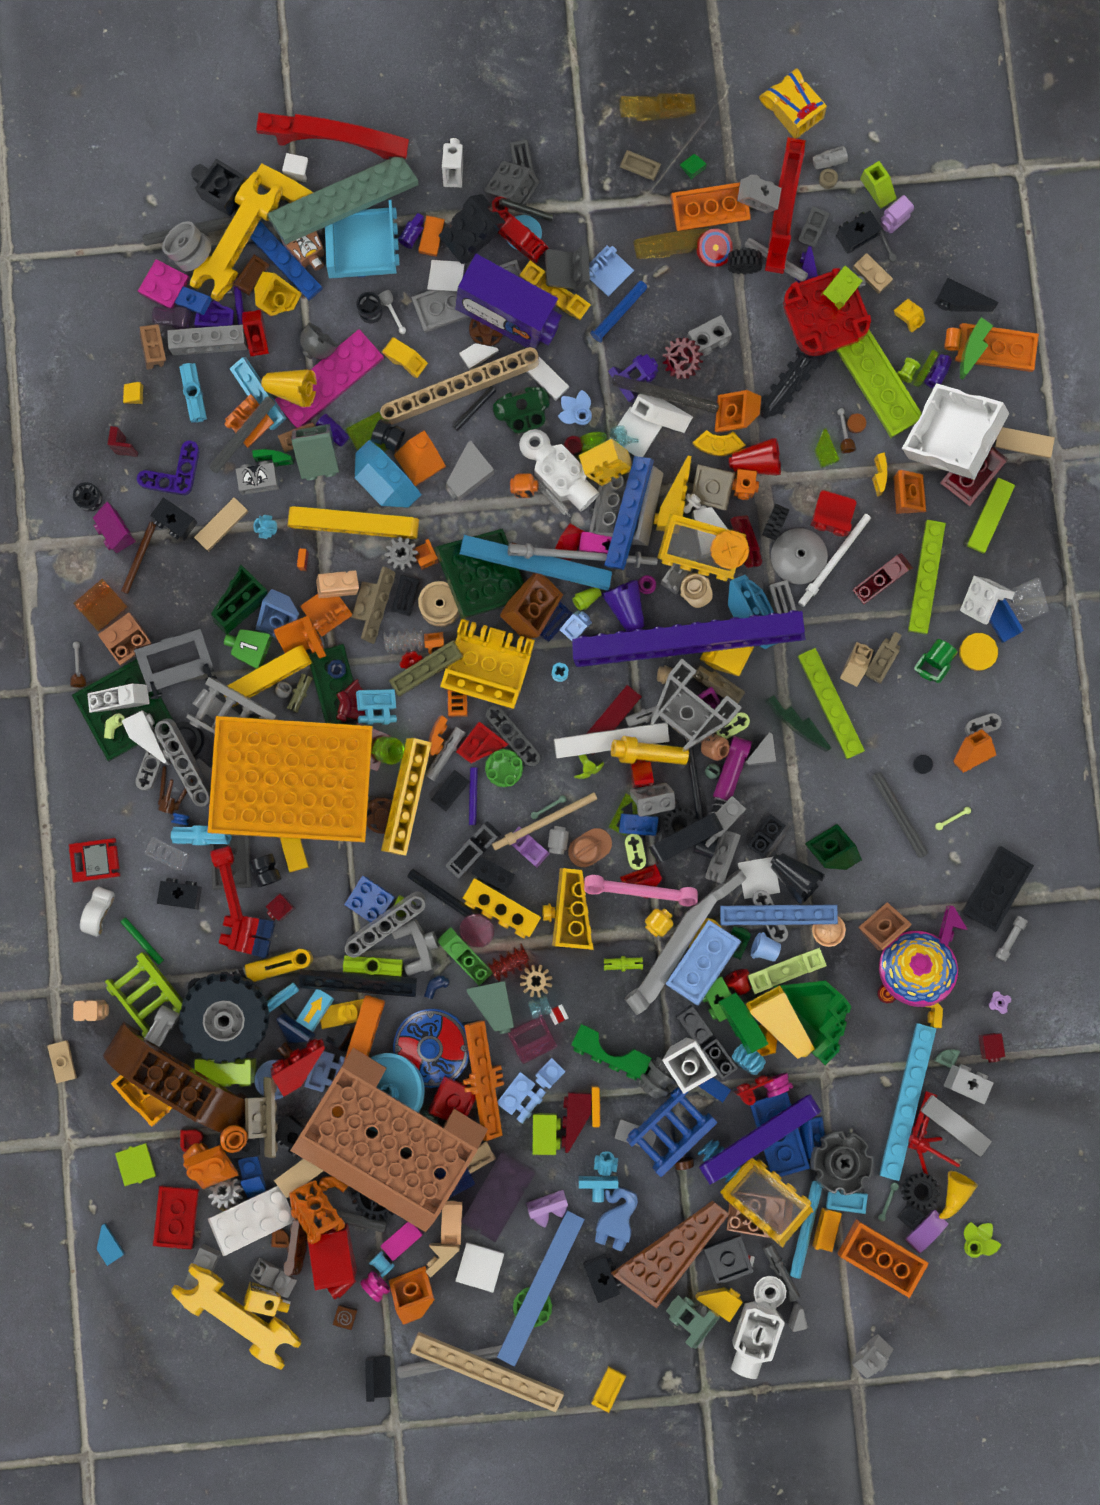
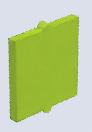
M147 1143L136 1147L130 1146L126 1150L115 1153L124 1186L137 1182L142 1183L143 1180L156 1176Z

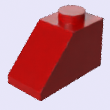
M261 310L242 312V324L250 357L269 354Z
M635 760L630 765L633 788L652 786L654 778L651 763L646 762V760Z

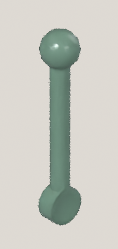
M561 795L557 801L540 811L532 812L531 818L537 819L545 811L559 803L566 802V796Z
M892 1183L890 1185L891 1192L889 1194L882 1214L878 1216V1219L881 1222H884L886 1220L885 1215L892 1200V1197L894 1195V1192L899 1189V1185L897 1183Z

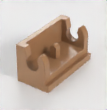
M159 324L141 326L140 339L147 370L152 369L153 365L157 364L160 367L164 366L166 358Z

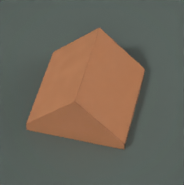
M887 902L858 928L877 950H883L912 924Z

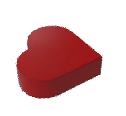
M180 1130V1147L183 1152H186L194 1143L200 1144L204 1139V1134L201 1130Z

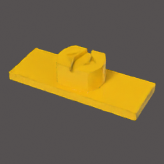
M364 999L330 1005L320 1020L322 1029L357 1022Z

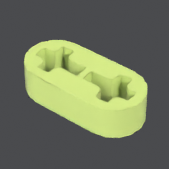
M741 712L737 713L732 721L724 727L731 726L732 729L727 732L728 735L720 734L721 730L717 731L716 734L729 739L743 731L750 723L748 715ZM737 717H740L741 719L745 718L746 721L744 722V726H742L741 724L737 726L733 725L738 721Z
M630 834L625 839L628 863L632 869L640 870L646 864L642 839L637 834ZM631 837L639 841L636 844L637 851H633V846L628 845ZM634 853H637L638 858L643 860L640 863V867L632 864V861L635 859Z

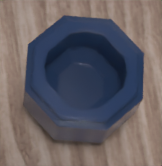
M332 660L328 665V674L334 679H341L346 674V665L341 660Z

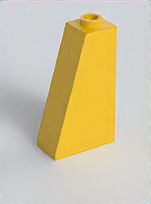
M780 985L746 1003L750 1013L797 1059L806 1057L815 1050Z

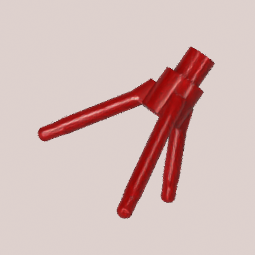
M911 1135L909 1142L916 1148L922 1170L925 1174L928 1175L922 1153L927 1151L956 1167H960L959 1163L930 1147L929 1142L942 1141V1137L921 1138Z

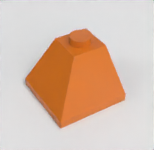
M748 390L718 395L715 432L747 428L760 415L761 396Z
M425 430L408 440L394 455L407 477L415 486L446 467Z
M426 1266L389 1280L395 1310L403 1325L422 1318L435 1300L429 1276L425 1272Z

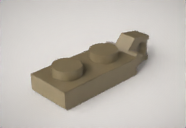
M895 632L890 640L885 638L868 665L867 671L864 674L866 677L881 684L900 651L901 646L897 645L902 635Z
M701 665L693 676L698 682L708 688L712 686L715 693L721 697L729 696L737 704L745 694V691L716 671L710 672Z

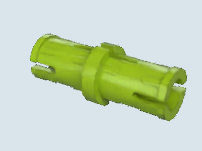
M621 956V958H604V964H612L604 965V971L643 970V964H635L642 963L643 957L625 958V956Z

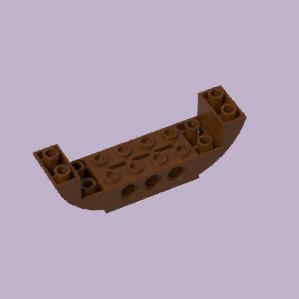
M125 1022L122 1023L103 1054L106 1062L115 1071L143 1091L194 1122H198L210 1129L222 1133L228 1126H243L245 1123V1098L249 1097L241 1092L238 1095L234 1094L139 1036V1030Z

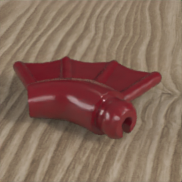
M355 679L344 691L336 695L340 702L336 719L341 720V722H345L348 717L358 721L359 716H365V711H358L356 692L363 690L358 679Z

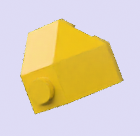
M262 272L254 288L256 306L269 316L294 310L302 294L277 274Z

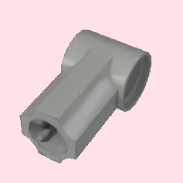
M162 1005L145 1039L160 1048L170 1029L172 1030L178 1022L179 1013Z

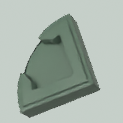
M955 1049L944 1050L935 1057L934 1061L951 1068L952 1065H955L960 1051Z

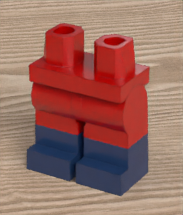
M225 916L223 926L232 927L231 935L221 933L219 944L227 946L231 950L268 958L271 941L252 936L256 935L272 939L276 921L243 916L242 920L233 922L231 916Z

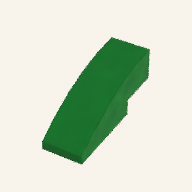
M736 993L718 1002L736 1037L740 1038L747 1054H751L769 1044L750 1011Z

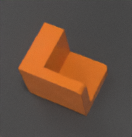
M429 539L425 540V544L413 549V551L416 550L419 553L415 557L421 570L439 563Z

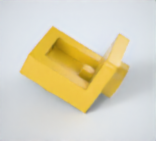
M909 299L894 309L895 315L907 323L910 332H914L925 323L923 309Z

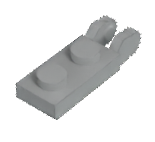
M733 796L715 813L724 830L709 838L705 844L707 847L718 837L720 838L745 812L746 808Z

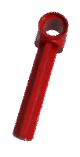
M230 846L210 851L214 867L220 870L231 919L233 922L243 919L231 870V865L234 862L232 849Z

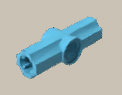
M183 364L179 368L190 421L196 423L203 422L207 419L196 364ZM197 390V394L189 396L190 391Z
M208 826L173 827L171 831L172 843L230 844L232 835L207 833Z

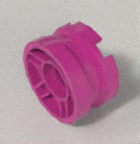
M787 1072L771 1077L774 1081L763 1085L764 1088H767L769 1098L788 1091L789 1088H793L792 1083L788 1080Z
M371 1271L368 1277L360 1282L362 1288L376 1302H380L383 1299L382 1296L390 1292L387 1283L374 1271Z

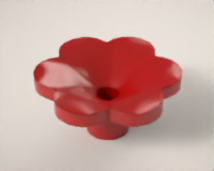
M415 651L407 652L401 658L400 667L406 670L422 660L423 657Z

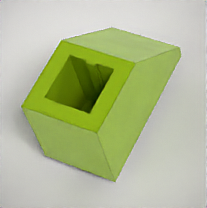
M880 161L863 171L860 180L880 209L897 199L890 175Z

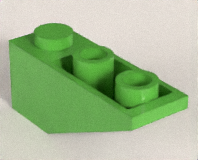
M451 927L437 939L442 948L479 986L493 973Z

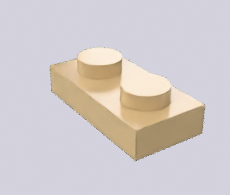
M867 253L853 266V269L878 294L893 280Z

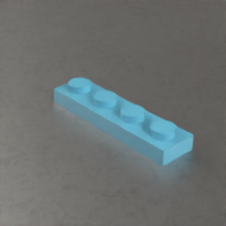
M242 357L229 368L247 396L252 394L259 404L267 396L274 400L270 393L264 391L261 385L262 380L246 357ZM275 400V405L267 413L274 422L269 427L270 430L276 429L287 419Z

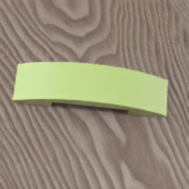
M820 948L750 974L748 979L754 994H757L827 965Z

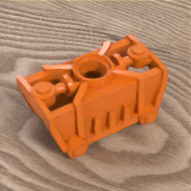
M316 1180L289 1193L292 1208L291 1216L294 1219L297 1218L307 1233L309 1243L313 1244L320 1241L321 1233L335 1228L336 1231L345 1228V1222L338 1216L336 1209L331 1206L327 1195L323 1193L322 1188H319ZM311 1187L313 1188L314 1194H310ZM296 1195L306 1196V1201L299 1200ZM313 1204H319L321 1206L319 1209L316 1210L310 1208ZM315 1217L321 1220L322 1227L319 1229L314 1223Z

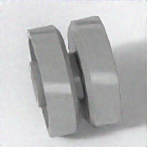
M186 221L170 230L164 239L162 250L181 270L186 272L198 268L207 259L212 243L192 222Z

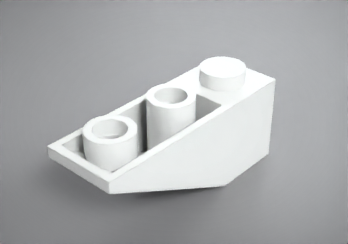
M645 388L638 395L630 412L648 422L685 433L693 416Z
M128 684L88 693L89 712L149 704L148 687L142 684Z
M140 711L122 720L130 739L164 764L171 765L169 757L156 735L153 727L155 722L151 714Z

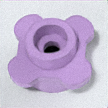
M996 991L992 994L993 997L989 1003V1008L1005 1014L1011 998L1008 995L1003 996L1000 992Z

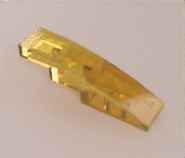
M709 228L676 231L635 239L633 243L637 259L671 257L673 254L690 253L692 250L697 249L698 238Z

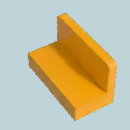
M821 1208L812 1244L814 1249L833 1251L842 1215L841 1212Z

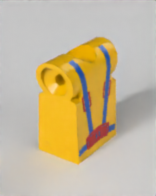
M798 68L786 75L781 83L770 87L759 96L761 103L767 109L774 111L775 116L792 137L796 139L821 121L825 116L827 105L807 82H804Z

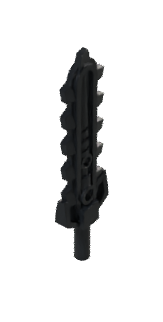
M797 347L795 351H797L796 356L798 358L795 362L790 361L787 364L789 370L786 374L781 372L778 376L780 382L777 385L772 384L770 387L772 390L770 395L762 397L763 413L761 417L766 420L770 416L782 415L785 411L783 407L785 403L791 404L794 399L792 394L795 391L800 392L802 389L801 382L809 380L811 377L809 372L812 368L822 367L828 359L827 353L820 356H810Z

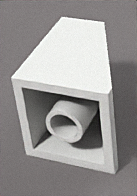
M687 1037L672 1045L662 1060L683 1094L717 1075L698 1042Z

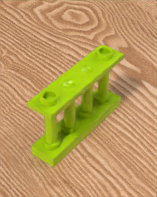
M141 952L136 956L138 962L134 968L116 982L113 979H107L105 983L108 985L106 987L107 991L112 996L115 995L143 1030L142 1035L145 1038L150 1027L144 1021V1018L165 1001H170L174 1006L172 1008L173 1011L180 1014L183 999L148 954ZM146 970L150 975L149 980L126 997L120 988L141 971ZM153 986H159L162 990L161 995L138 1013L132 1003Z

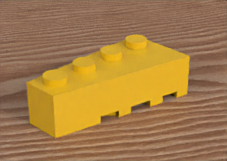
M560 868L552 946L594 950L582 870Z

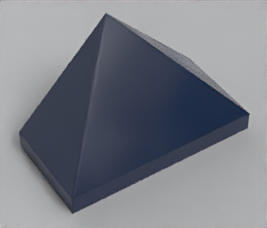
M285 1013L276 1019L288 1043L308 1042L316 1036V1034Z

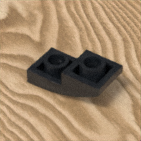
M770 814L752 838L748 847L761 857H764L786 827V824Z

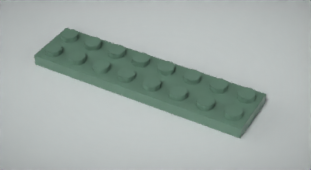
M393 157L268 213V219L286 245L418 185V179L403 158Z

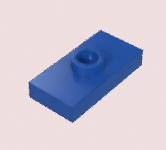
M182 287L174 303L204 315L212 298L200 292Z
M621 813L619 832L656 836L659 817L649 815L640 817L637 814Z

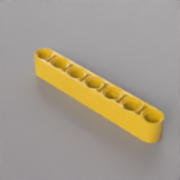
M292 506L289 507L287 526L295 529L417 539L419 519L405 516Z

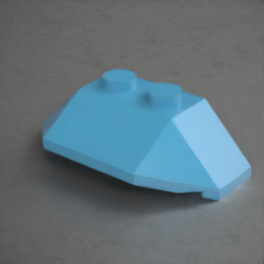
M370 440L356 452L355 479L381 506L409 508L422 495L406 474Z
M746 575L730 581L728 607L733 617L741 619L749 618L751 615L766 616L770 613H775L763 590L753 581L749 580ZM776 644L761 645L760 647L767 649Z

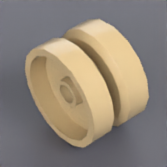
M443 581L432 582L421 591L418 598L419 609L423 618L429 624L436 627H446L454 623L460 614L448 583ZM441 602H443V605H442V606H437V604H436V603H439V604H440Z

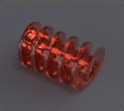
M521 943L520 950L513 947V954L507 950L506 957L499 954L500 961L493 957V964L491 965L488 962V965L494 977L501 982V975L508 978V971L514 975L515 968L522 971V964L528 968L530 959Z

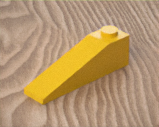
M687 456L660 507L659 513H655L653 524L657 525L656 530L665 532L670 514L683 517L684 500L687 491L686 484L688 482L692 456ZM675 524L673 533L678 534L681 525Z

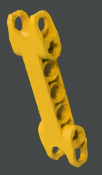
M253 172L241 185L235 197V203L240 205L238 211L212 256L209 255L198 268L194 269L190 280V286L198 290L206 280L214 279L215 286L211 293V298L217 302L231 290L238 276V272L232 268L261 218L269 221L268 213L278 208L283 193V188L275 184L267 194H258V187L262 177L257 172Z
M191 1263L188 1271L198 1280L197 1286L191 1290H186L178 1285H174L171 1289L172 1295L185 1309L196 1316H200L204 1309L251 1341L253 1344L249 1351L254 1357L264 1364L282 1370L285 1366L284 1360L275 1353L276 1348L283 1343H288L298 1348L302 1344L301 1339L279 1318L273 1317L268 1324L253 1312L244 1310L243 1305L220 1290L224 1285V1281L209 1269Z

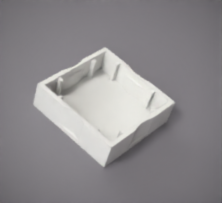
M936 383L924 406L920 419L912 428L902 450L910 460L975 480L1009 412L1003 402L982 396L969 395L958 389Z

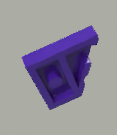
M213 300L204 315L196 313L194 325L195 328L234 325L235 313L231 308L222 306L219 302Z

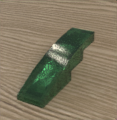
M774 695L765 701L774 713L800 737L825 752L831 749V746L809 717L802 721L792 706L785 710Z

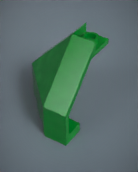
M827 981L780 985L815 1049L811 1053L826 1066L840 1050L841 1045L838 1042L840 1036L844 1035L847 1024L845 1017L846 1013H850V1003Z

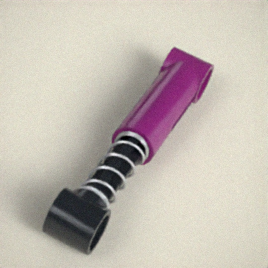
M733 736L729 746V753L713 794L715 803L712 804L713 809L709 815L714 812L716 813L734 795L752 741ZM707 838L695 845L693 853L712 859L718 841L715 840L707 847L705 845L709 839Z

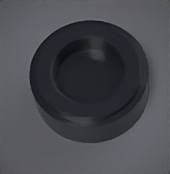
M927 755L917 756L913 761V769L918 774H926L933 768V761Z

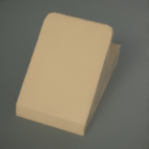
M430 1243V1248L438 1255V1258L434 1256L426 1264L428 1267L425 1272L430 1278L460 1250L459 1245Z

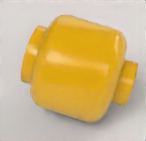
M657 908L654 909L645 919V928L655 937L665 936L673 927L672 914L665 908L662 911Z

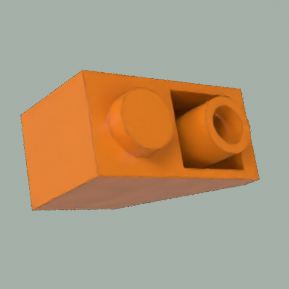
M983 729L967 736L953 761L954 764L964 773L996 756L992 738Z

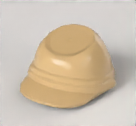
M691 573L683 578L680 586V595L691 606L701 608L712 600L713 593L709 578L698 573Z

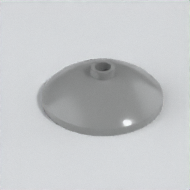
M795 528L782 533L774 542L771 550V563L774 571L784 581L788 580V583L803 585L814 581L827 565L828 553L825 543L816 533L808 529ZM798 551H803L804 556L800 557Z

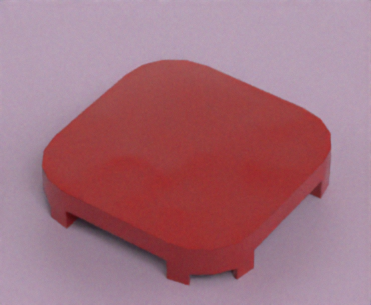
M840 268L832 269L831 272L799 283L796 281L790 285L784 295L783 307L798 347L807 355L820 356L858 343L863 340L869 331L871 317L867 314L858 288L840 310L835 306V303L822 294L841 271Z

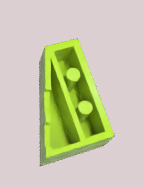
M198 1058L195 1059V1070L223 1087H230L232 1084H239L242 1087L251 1086L255 1082L256 1058H244L242 1060L238 1058L233 1063H228V1061L214 1063L213 1059L208 1058V1060Z

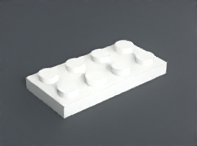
M278 1186L208 1218L223 1256L293 1223V1220H295L291 1216L289 1203Z

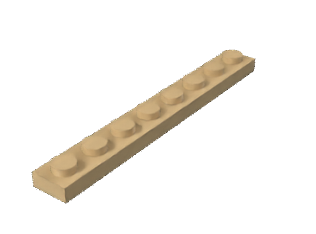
M418 1332L410 1350L412 1354L553 1412L557 1411L564 1396V1392L420 1332Z

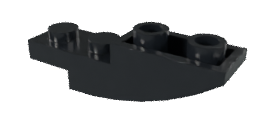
M689 1005L676 1015V1018L691 1039L698 1042L722 1080L738 1070V1067L692 1005Z

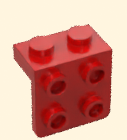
M822 490L819 494L810 526L820 531L833 532L836 536H847L851 530V520L856 507V500Z

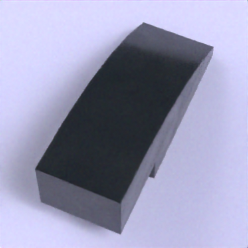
M487 821L449 860L445 867L459 879L487 851L492 843L501 836V833Z

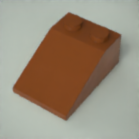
M533 573L507 602L499 616L516 633L523 636L524 640L539 637L563 594L545 575Z

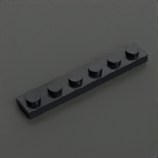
M300 969L299 988L416 997L417 978Z

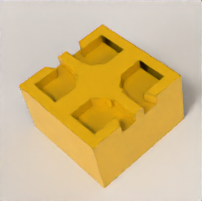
M613 439L579 455L585 475L601 486L611 482V477L619 478V473L621 475L629 473L632 466L628 450Z

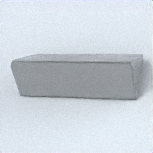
M797 1301L794 1302L788 1325L793 1332L804 1330L808 1327L804 1309Z

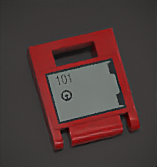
M116 838L69 844L73 883L121 877L118 872L112 873V870L120 869L117 846L109 847V843H116ZM82 853L84 870L82 872H77L75 854Z

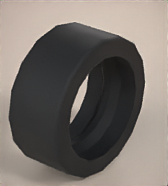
M190 722L176 723L179 730L189 729L195 734L196 743L190 750L195 757L204 746L202 731L191 725ZM172 741V742H171L172 748L175 749V750H178V749L175 747V745H174V741Z

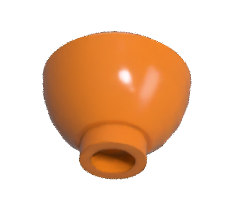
M237 1125L226 1127L220 1136L222 1148L230 1153L240 1151L247 1143V1132Z

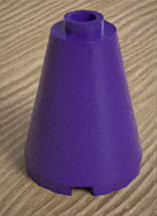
M637 580L629 581L602 593L604 600L626 632H633L645 626Z

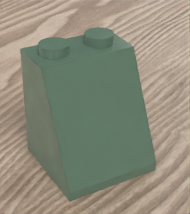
M330 424L292 431L291 441L301 479L314 480L317 479V476L325 475V477H332L339 473Z

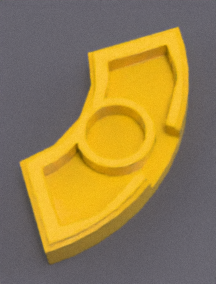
M708 430L692 443L700 451L713 456L731 455L733 452L739 451L746 446L734 432L718 436L710 433Z

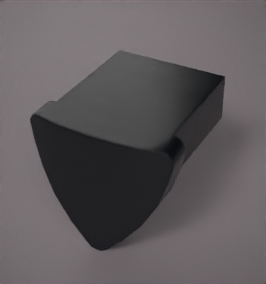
M344 1024L336 1040L328 1036L325 1041L340 1051L346 1052L355 1028Z

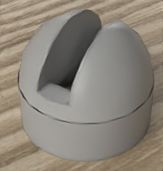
M279 682L275 688L276 696L279 698H287L292 691V687L286 682Z

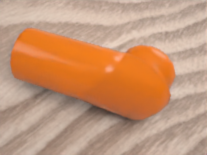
M330 1175L320 1180L319 1188L327 1191V1189L336 1187L344 1193L348 1185Z

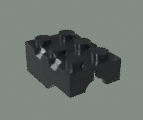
M483 194L470 196L463 204L462 210L452 218L450 225L446 226L439 234V238L461 264L469 263L475 254L486 246L506 223L498 212H491L488 209L491 207V204Z

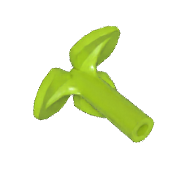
M586 754L578 755L583 764L584 773L576 775L574 778H589L591 774H596L602 769L604 762L596 766L588 759Z

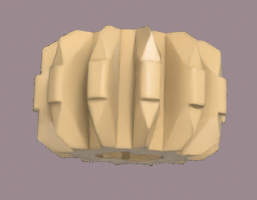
M531 965L533 972L530 973L527 968L524 969L528 977L525 975L520 976L522 979H527L526 982H521L520 986H528L524 989V993L528 992L529 989L532 990L530 997L534 996V991H537V996L541 997V989L545 994L548 993L544 986L552 987L551 983H546V980H551L552 976H544L549 972L548 969L541 973L542 965H539L538 971H535V965ZM535 975L536 978L537 976L541 977V985L539 986L531 984L533 981L532 977Z

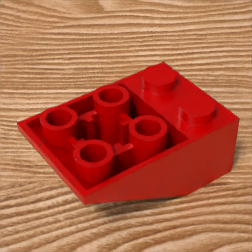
M322 1038L311 1040L306 1044V1048L301 1051L296 1049L289 1054L290 1057L286 1060L280 1059L272 1064L273 1067L270 1068L271 1076L283 1097L298 1089L304 1083L325 1049Z

